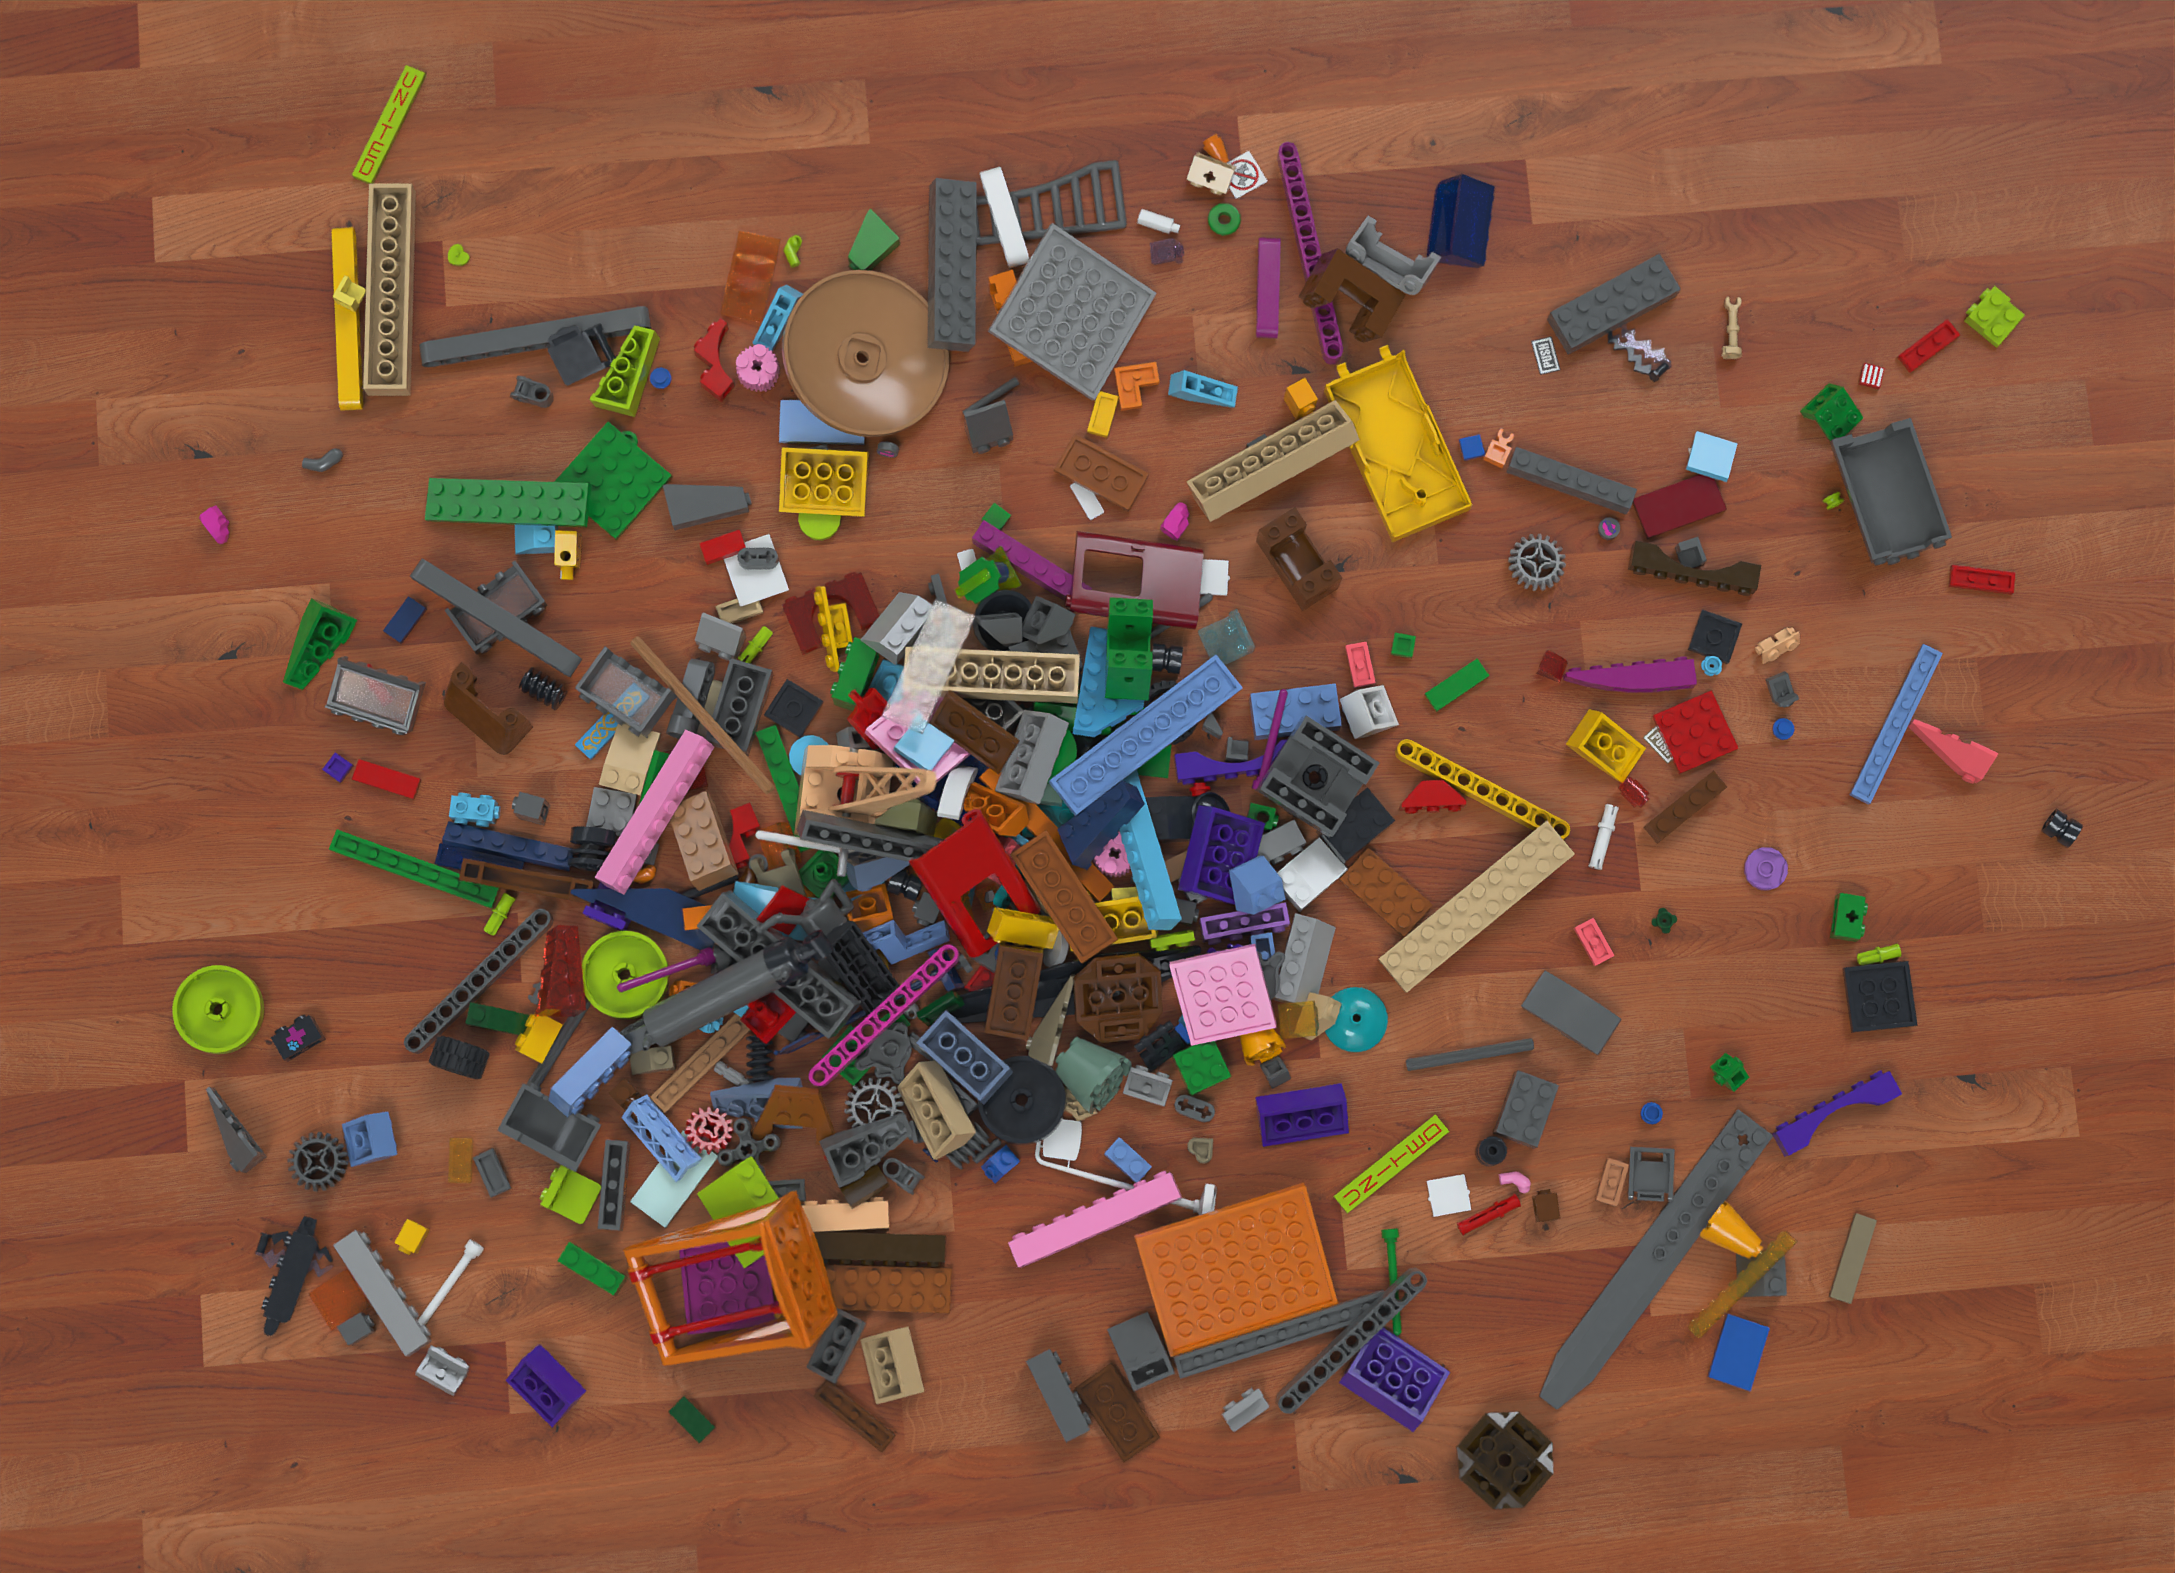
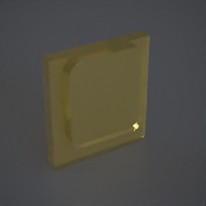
M1315 1001L1278 1004L1280 1036L1282 1039L1318 1036L1319 1020Z

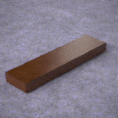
M828 1379L813 1396L881 1453L896 1436Z

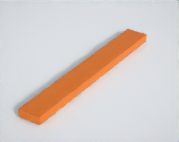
M988 768L979 779L989 789L995 791L1001 772L997 774ZM1007 796L1026 805L1029 824L1026 828L1035 837L1047 830L1084 888L1097 902H1100L1115 887L1093 864L1088 870L1072 864L1058 833V827L1035 803Z

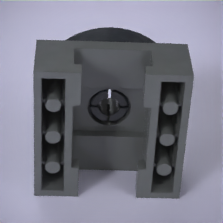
M1306 715L1300 719L1284 746L1276 754L1272 765L1256 788V791L1279 805L1293 817L1301 819L1325 836L1333 837L1347 816L1345 813L1361 786L1367 784L1378 767L1379 762ZM1312 771L1316 772L1319 776L1316 784L1311 783L1309 780V773Z

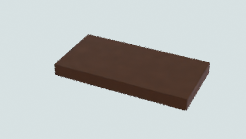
M951 690L946 693L929 722L997 774L1003 770L1020 740Z
M1111 1363L1074 1388L1123 1462H1126L1161 1438Z

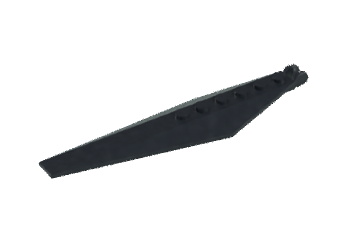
M1193 945L1185 949L1176 948L1162 951L1143 950L1098 953L1083 964L1077 959L1041 970L1032 1018L1044 1017L1070 975H1077L1095 958L1139 953L1160 969L1162 983L1172 978L1170 962L1198 955L1202 949L1199 945ZM992 985L959 995L965 1005L952 1012L951 1015L960 1023L985 1021ZM1072 988L1066 1015H1075L1074 988ZM1122 991L1114 992L1113 997L1119 996Z

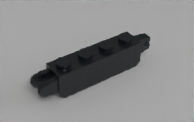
M304 1215L297 1230L295 1229L293 1234L288 1233L284 1243V1246L288 1247L285 1255L280 1254L276 1267L280 1268L277 1276H272L268 1287L272 1289L270 1297L265 1296L261 1307L262 1310H265L263 1316L267 1317L263 1327V1331L267 1336H273L280 1322L285 1323L292 1317L319 1242L317 1237L314 1236L317 1223L315 1218Z

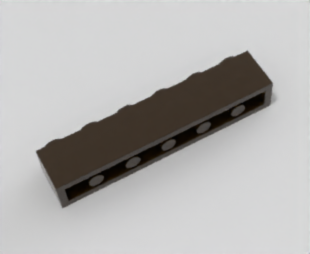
M814 1232L824 1264H830V1260H839V1264H852V1260H861V1265H874V1261H883V1265L896 1266L897 1261L905 1262V1266H918V1262H927V1267H940L941 1263H945L946 1235Z

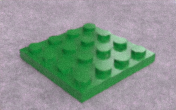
M607 422L554 482L591 484L588 517L615 540H618L663 489V485H666L673 476L611 423Z

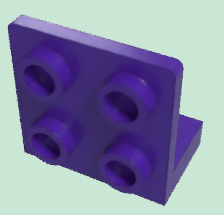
M600 882L597 889L611 888L605 886L603 883ZM595 900L590 906L586 905L583 911L586 917L619 931H627L631 922L630 919L625 918L626 913L598 900Z

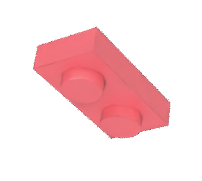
M1367 641L1346 645L1345 650L1354 688L1375 684Z
M1594 918L1573 928L1594 967L1614 956Z

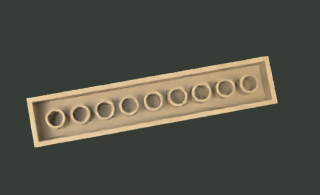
M369 184L363 389L368 396H411L416 191L412 184Z
M1548 821L1544 822L1381 956L1378 961L1402 990L1407 993L1575 855V853Z

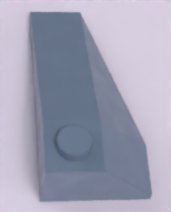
M854 851L848 853L846 874L854 888L858 891H868L873 886L881 884L904 869L910 863L908 861Z
M775 1078L712 1091L710 1096L714 1111L718 1108L719 1113H726L738 1118L747 1116L755 1118L754 1122H757L774 1085L802 1087L801 1078ZM774 1124V1127L778 1128H803L799 1126Z

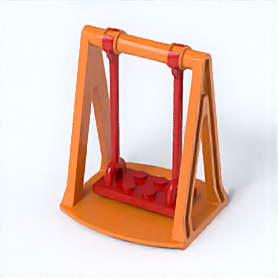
M797 1191L789 1192L772 1203L636 1243L623 1249L629 1266L627 1270L631 1282L636 1286L650 1327L649 1333L652 1343L657 1347L663 1366L781 1347L806 1349L814 1344L838 1315L832 1298L824 1261L810 1222L800 1203ZM761 1235V1237L750 1242L652 1266L644 1257ZM751 1250L754 1252L764 1251L767 1268L778 1301L672 1327L670 1323H667L652 1281L653 1274ZM774 1313L784 1314L785 1316L676 1349L673 1341L676 1335L760 1315ZM786 1329H791V1331H792V1332H787V1333H780V1334L770 1335V1334H773V1333H776V1332H780V1331H783V1330H786Z

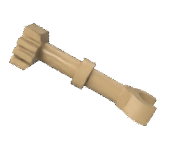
M1727 297L1724 306L1729 313V325L1727 326L1729 346H1723L1722 357L1723 359H1737L1742 357V349L1737 347V333H1739L1737 312L1741 305V298L1738 297L1736 305H1732L1729 302L1730 298Z

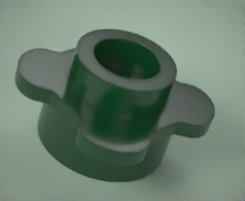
M1660 908L1658 915L1652 919L1651 923L1654 927L1660 928L1662 933L1667 934L1671 931V926L1677 922V917L1667 912L1665 908Z

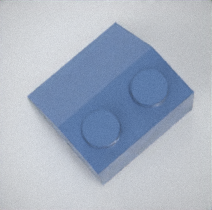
M1260 855L1229 870L1236 911L1256 914L1285 900L1282 879L1264 856Z
M389 1112L368 1114L342 1124L351 1167L398 1155Z

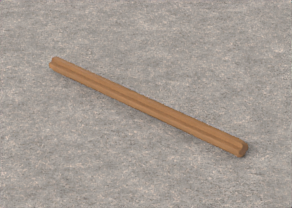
M635 637L630 643L631 646L765 794H769L774 789V785L640 637Z

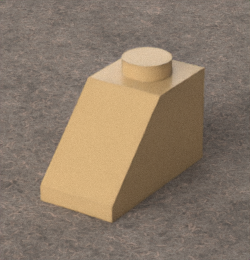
M1309 992L1296 1034L1308 1040L1316 1038L1335 1024L1342 1003L1331 997Z

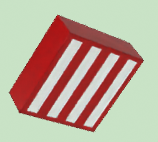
M1864 363L1858 385L1879 390L1885 368Z

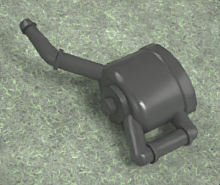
M832 879L819 899H810L806 902L804 911L800 916L778 913L770 917L762 925L757 926L755 931L758 934H762L777 923L801 925L807 935L816 930H822L825 936H827L833 928L848 922L845 915L853 910L854 905L842 889V885L836 879ZM833 892H835L843 904V907L840 909L833 898H831Z

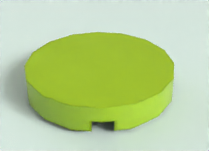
M799 513L798 522L801 531L813 540L823 541L831 538L837 532L841 524V515Z

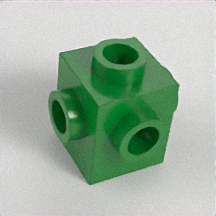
M1727 1053L1710 1067L1714 1073L1713 1079L1720 1086L1725 1085L1733 1092L1750 1078L1743 1067L1742 1061L1736 1056L1732 1058Z

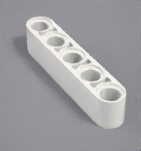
M1001 167L980 172L982 185L1008 267L1013 268L1027 264L1029 255Z

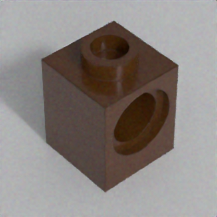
M1550 1189L1539 1190L1537 1191L1538 1195L1532 1196L1536 1222L1561 1219L1557 1193H1551Z

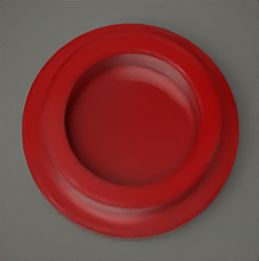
M1204 782L1193 783V787L1189 788V792H1192V796L1195 797L1211 791V787L1206 786Z

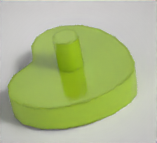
M460 244L453 245L448 252V260L454 266H463L470 260V256L464 252Z

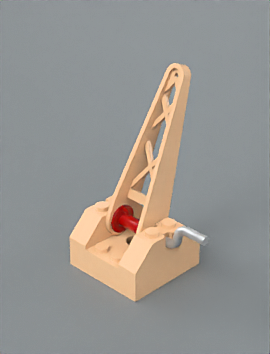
M808 745L804 749L794 835H798L796 829L802 809L875 824V820L884 814L888 808L932 792L937 781L936 773L926 769L893 768V760L888 755L877 751L857 750L836 745ZM892 776H897L903 784L896 792L889 794ZM917 776L920 782L913 788L911 783ZM842 787L840 801L837 797V792ZM840 848L837 876H846L848 849Z

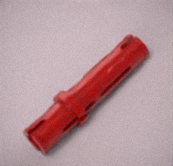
M1513 1194L1509 1198L1499 1203L1496 1201L1493 1203V1206L1456 1223L1462 1236L1498 1217L1500 1219L1505 1217L1504 1214L1521 1207V1203L1517 1195Z

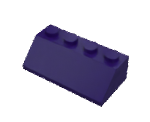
M1342 1083L1256 1097L1257 1116L1263 1147L1349 1133L1347 1101Z

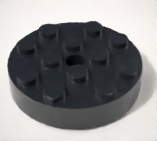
M1014 1056L1004 1059L1002 1061L1013 1073L984 1105L978 1100V1108L982 1120L995 1136L1005 1142L1015 1145H1029L1040 1142L1057 1129L1065 1114L1066 1093L1063 1083L1051 1066L1030 1056ZM1026 1095L1028 1097L1025 1107L1016 1104L1018 1096Z

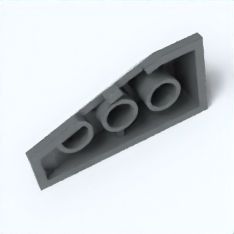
M901 1113L836 1133L820 1140L819 1143L840 1188L860 1179L865 1174V1171L881 1161L880 1158L890 1150L895 1149L912 1134L905 1113Z

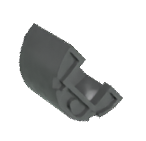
M531 1082L528 1086L523 1083L497 1131L576 1172L601 1127V1124H599L600 1119L588 1113L587 1117L582 1115V1109L576 1115L572 1113L567 1118L549 1101L548 1096L540 1092L541 1087Z

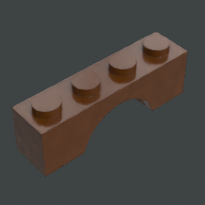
M1713 770L1643 828L1658 844L1725 790L1727 786Z

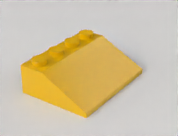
M782 447L779 512L865 516L869 452Z

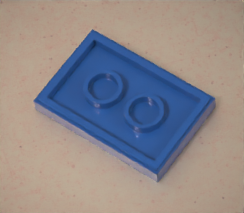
M1726 1314L1707 1377L1751 1391L1770 1328L1731 1314Z

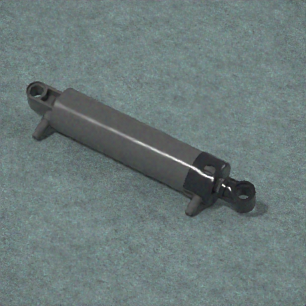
M822 930L810 933L803 943H797L791 937H784L736 964L645 1009L643 1019L627 1026L620 1034L632 1044L631 1054L641 1050L648 1051L650 1046L655 1043L664 1047L781 987H786L804 978L808 974V962H810V959L822 960L831 954L834 948Z

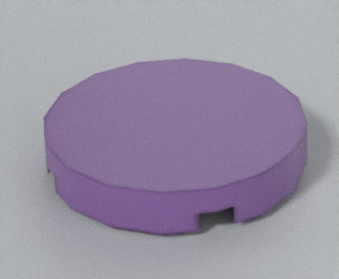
M1762 847L1754 850L1747 857L1744 863V874L1747 881L1753 887L1769 891L1777 888L1784 882L1788 874V865L1779 851L1773 848Z

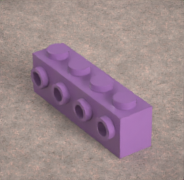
M1280 903L1256 914L1237 911L1200 918L1199 924L1203 942L1214 945L1221 943V939L1230 938V941L1243 939L1242 935L1251 934V936L1264 934V931L1272 930L1273 933L1283 932L1285 927L1290 925L1286 903Z

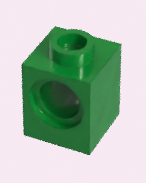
M1251 803L1247 817L1257 820L1258 814H1266L1269 820L1265 823L1263 831L1271 832L1272 827L1276 828L1279 815L1275 814L1276 808Z

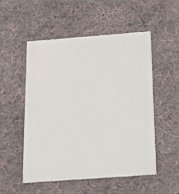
M769 534L744 542L746 548L769 547L774 549ZM769 554L764 559H766V562H770L772 556ZM738 555L724 559L740 607L789 590L779 562L773 569L748 570L739 565ZM746 555V558H744L746 563L749 562V559H752L750 555Z

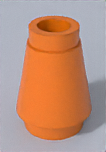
M1217 134L1203 141L1204 149L1211 158L1225 163L1230 161L1223 140Z

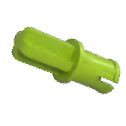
M763 626L752 641H748L749 645L738 659L743 661L748 655L749 657L745 662L750 664L756 655L763 651L761 649L773 635V632Z
M503 893L495 910H491L493 913L484 927L486 933L492 936L497 933L503 920L508 918L506 915L516 900L515 898Z
M1898 944L1883 948L1878 946L1874 950L1858 953L1857 962L1860 966L1876 962L1881 964L1884 960L1901 957V949Z

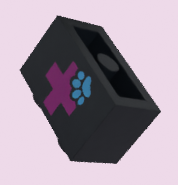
M305 1014L297 1017L291 1026H283L274 1032L275 1035L271 1037L281 1057L287 1062L326 1040L314 1017L306 1016Z

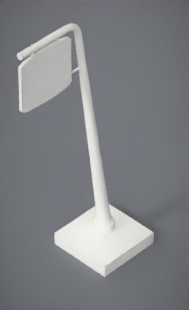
M1062 1119L1057 1129L1043 1140V1145H1041V1141L1036 1143L1035 1158L1041 1165L1121 1189L1125 1188L1128 1191L1134 1188L1132 1184L1069 1168L1070 1160L1075 1161L1077 1159L1082 1135L1080 1121ZM1040 1147L1043 1148L1044 1157L1069 1160L1068 1167L1043 1161L1039 1155ZM1206 1184L1200 1200L1195 1199V1201L1182 1198L1171 1204L1191 1209L1199 1215L1214 1211L1217 1187L1212 1184Z

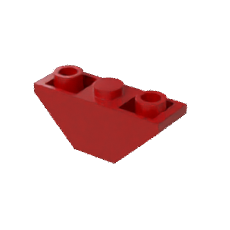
M1444 780L1421 781L1401 803L1399 809L1400 811H1405V814L1418 813V810L1436 813L1440 812V809H1448V812H1458L1466 806V800Z

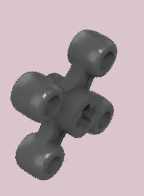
M744 1118L736 1120L733 1130L739 1136L740 1144L734 1150H721L718 1153V1162L722 1166L727 1167L733 1165L739 1159L746 1160L752 1156L764 1175H766L765 1169L759 1163V1156L764 1151L772 1152L778 1150L781 1146L780 1137L775 1134H768L761 1141H755L751 1136L752 1124L750 1121ZM741 1124L745 1125V1129L743 1131H741L740 1129ZM771 1139L774 1140V1145L772 1147L770 1146ZM747 1146H748V1147H751L750 1149L753 1150V1153H752V1154H747V1153H748V1151H746V1147H747ZM726 1154L729 1155V1160L727 1162L724 1158Z

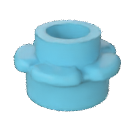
M1707 656L1702 661L1701 668L1708 676L1718 675L1722 671V661L1716 656Z

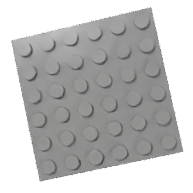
M1052 223L988 332L1089 399L1095 400L1155 297L1156 292Z

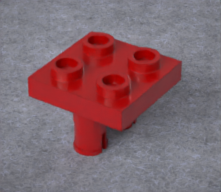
M771 992L748 1004L747 1006L750 1009L741 1017L740 1021L767 1044L796 1012L779 996Z

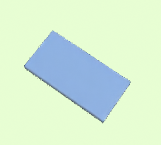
M780 400L779 443L864 445L865 437L847 434L832 428L814 416L800 400Z

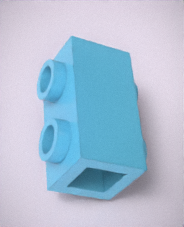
M458 793V796H451L449 817L455 820V824L467 825L468 822H476V826L489 827V824H495L496 819L500 818L501 807L498 806L496 800H493L492 796L480 795L479 798H473L468 793Z

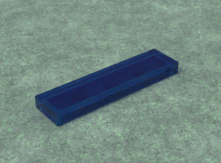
M439 843L435 865L461 870L463 858L524 870L525 865L523 861Z

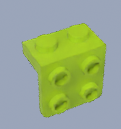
M560 1165L559 1169H554L550 1177L552 1183L549 1189L545 1188L540 1196V1200H542L540 1205L578 1224H583L601 1191V1185Z

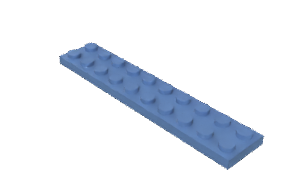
M1214 655L1053 777L1049 784L1076 816L1237 694L1243 687L1219 657Z

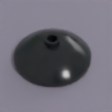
M1007 589L998 590L978 604L974 616L1017 613L1022 617L1023 623L1032 604L1019 592ZM973 616V630L978 641L990 651H1007L1008 647L1003 646L974 620ZM1022 637V642L1029 640L1027 638Z

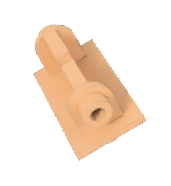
M1787 627L1774 635L1777 642H1774L1769 637L1758 643L1755 650L1758 655L1762 654V663L1774 661L1786 651L1794 650L1800 644V633L1795 632L1792 627Z

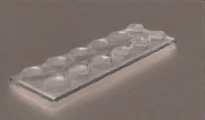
M935 599L882 714L883 718L923 734L973 625L975 615Z

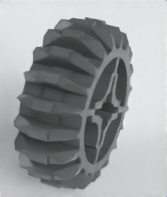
M311 1132L308 1135L309 1140L305 1136L301 1137L302 1145L298 1142L294 1143V1146L298 1148L297 1151H289L290 1154L295 1156L294 1159L288 1158V1162L294 1163V1166H290L288 1170L296 1171L291 1176L292 1179L300 1177L297 1184L301 1186L305 1183L306 1190H309L313 1184V1191L318 1192L320 1186L323 1191H326L327 1183L331 1187L335 1186L334 1178L338 1181L342 1180L338 1173H346V1170L342 1169L341 1166L348 1165V1161L342 1160L348 1154L347 1152L340 1153L344 1145L339 1144L336 1146L339 1141L338 1138L335 1137L331 1140V1134L329 1133L323 1138L322 1132H318L315 1138L314 1133ZM315 1144L327 1145L318 1153H313L308 1149ZM331 1151L333 1152L335 1158L333 1169L328 1164V1158L331 1155ZM303 1154L308 1160L305 1172H303L301 1165ZM311 1156L317 1158L321 1156L320 1162L324 1167L318 1165L315 1167L316 1162ZM319 1170L328 1174L326 1177L318 1180L309 1178Z

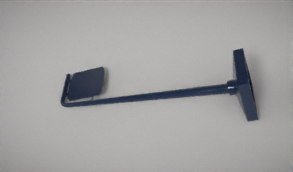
M935 948L928 952L929 957L934 955L939 949ZM945 951L943 955L944 960L951 961L948 952ZM933 965L934 970L931 971L929 976L937 975L939 971L937 965ZM955 966L937 981L942 982L947 992L951 990L959 991L965 987ZM921 980L911 984L913 991L922 988ZM905 995L897 996L895 1001L904 997ZM862 1010L852 1015L844 1026L867 1014ZM821 1032L810 1033L785 1046L782 1050L774 1051V1054L792 1053L824 1037Z

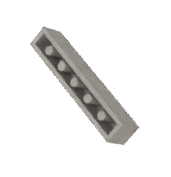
M1295 820L1263 835L1257 857L1262 855L1269 863L1276 865L1284 860L1283 856L1289 853L1293 856L1303 851L1302 847L1305 846L1306 841ZM1184 892L1188 901H1195L1197 904L1208 899Z
M355 1230L333 1246L404 1355L411 1356L431 1342L429 1338L431 1332L425 1324L420 1326L417 1319L419 1317L418 1312L412 1305L408 1306L405 1301L407 1298L405 1292L401 1287L397 1288L393 1283V1280H395L394 1275L388 1268L385 1270L381 1262L383 1259L377 1250L373 1251L369 1246L371 1241L367 1234Z

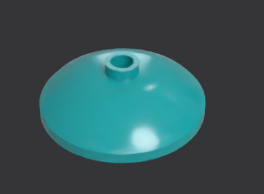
M1350 987L1340 990L1331 997L1342 1003L1335 1024L1325 1030L1328 1039L1335 1046L1348 1052H1363L1373 1048L1381 1041L1387 1029L1388 1015L1383 1002L1376 994L1364 988ZM1353 1015H1359L1360 1021L1355 1022L1353 1020Z

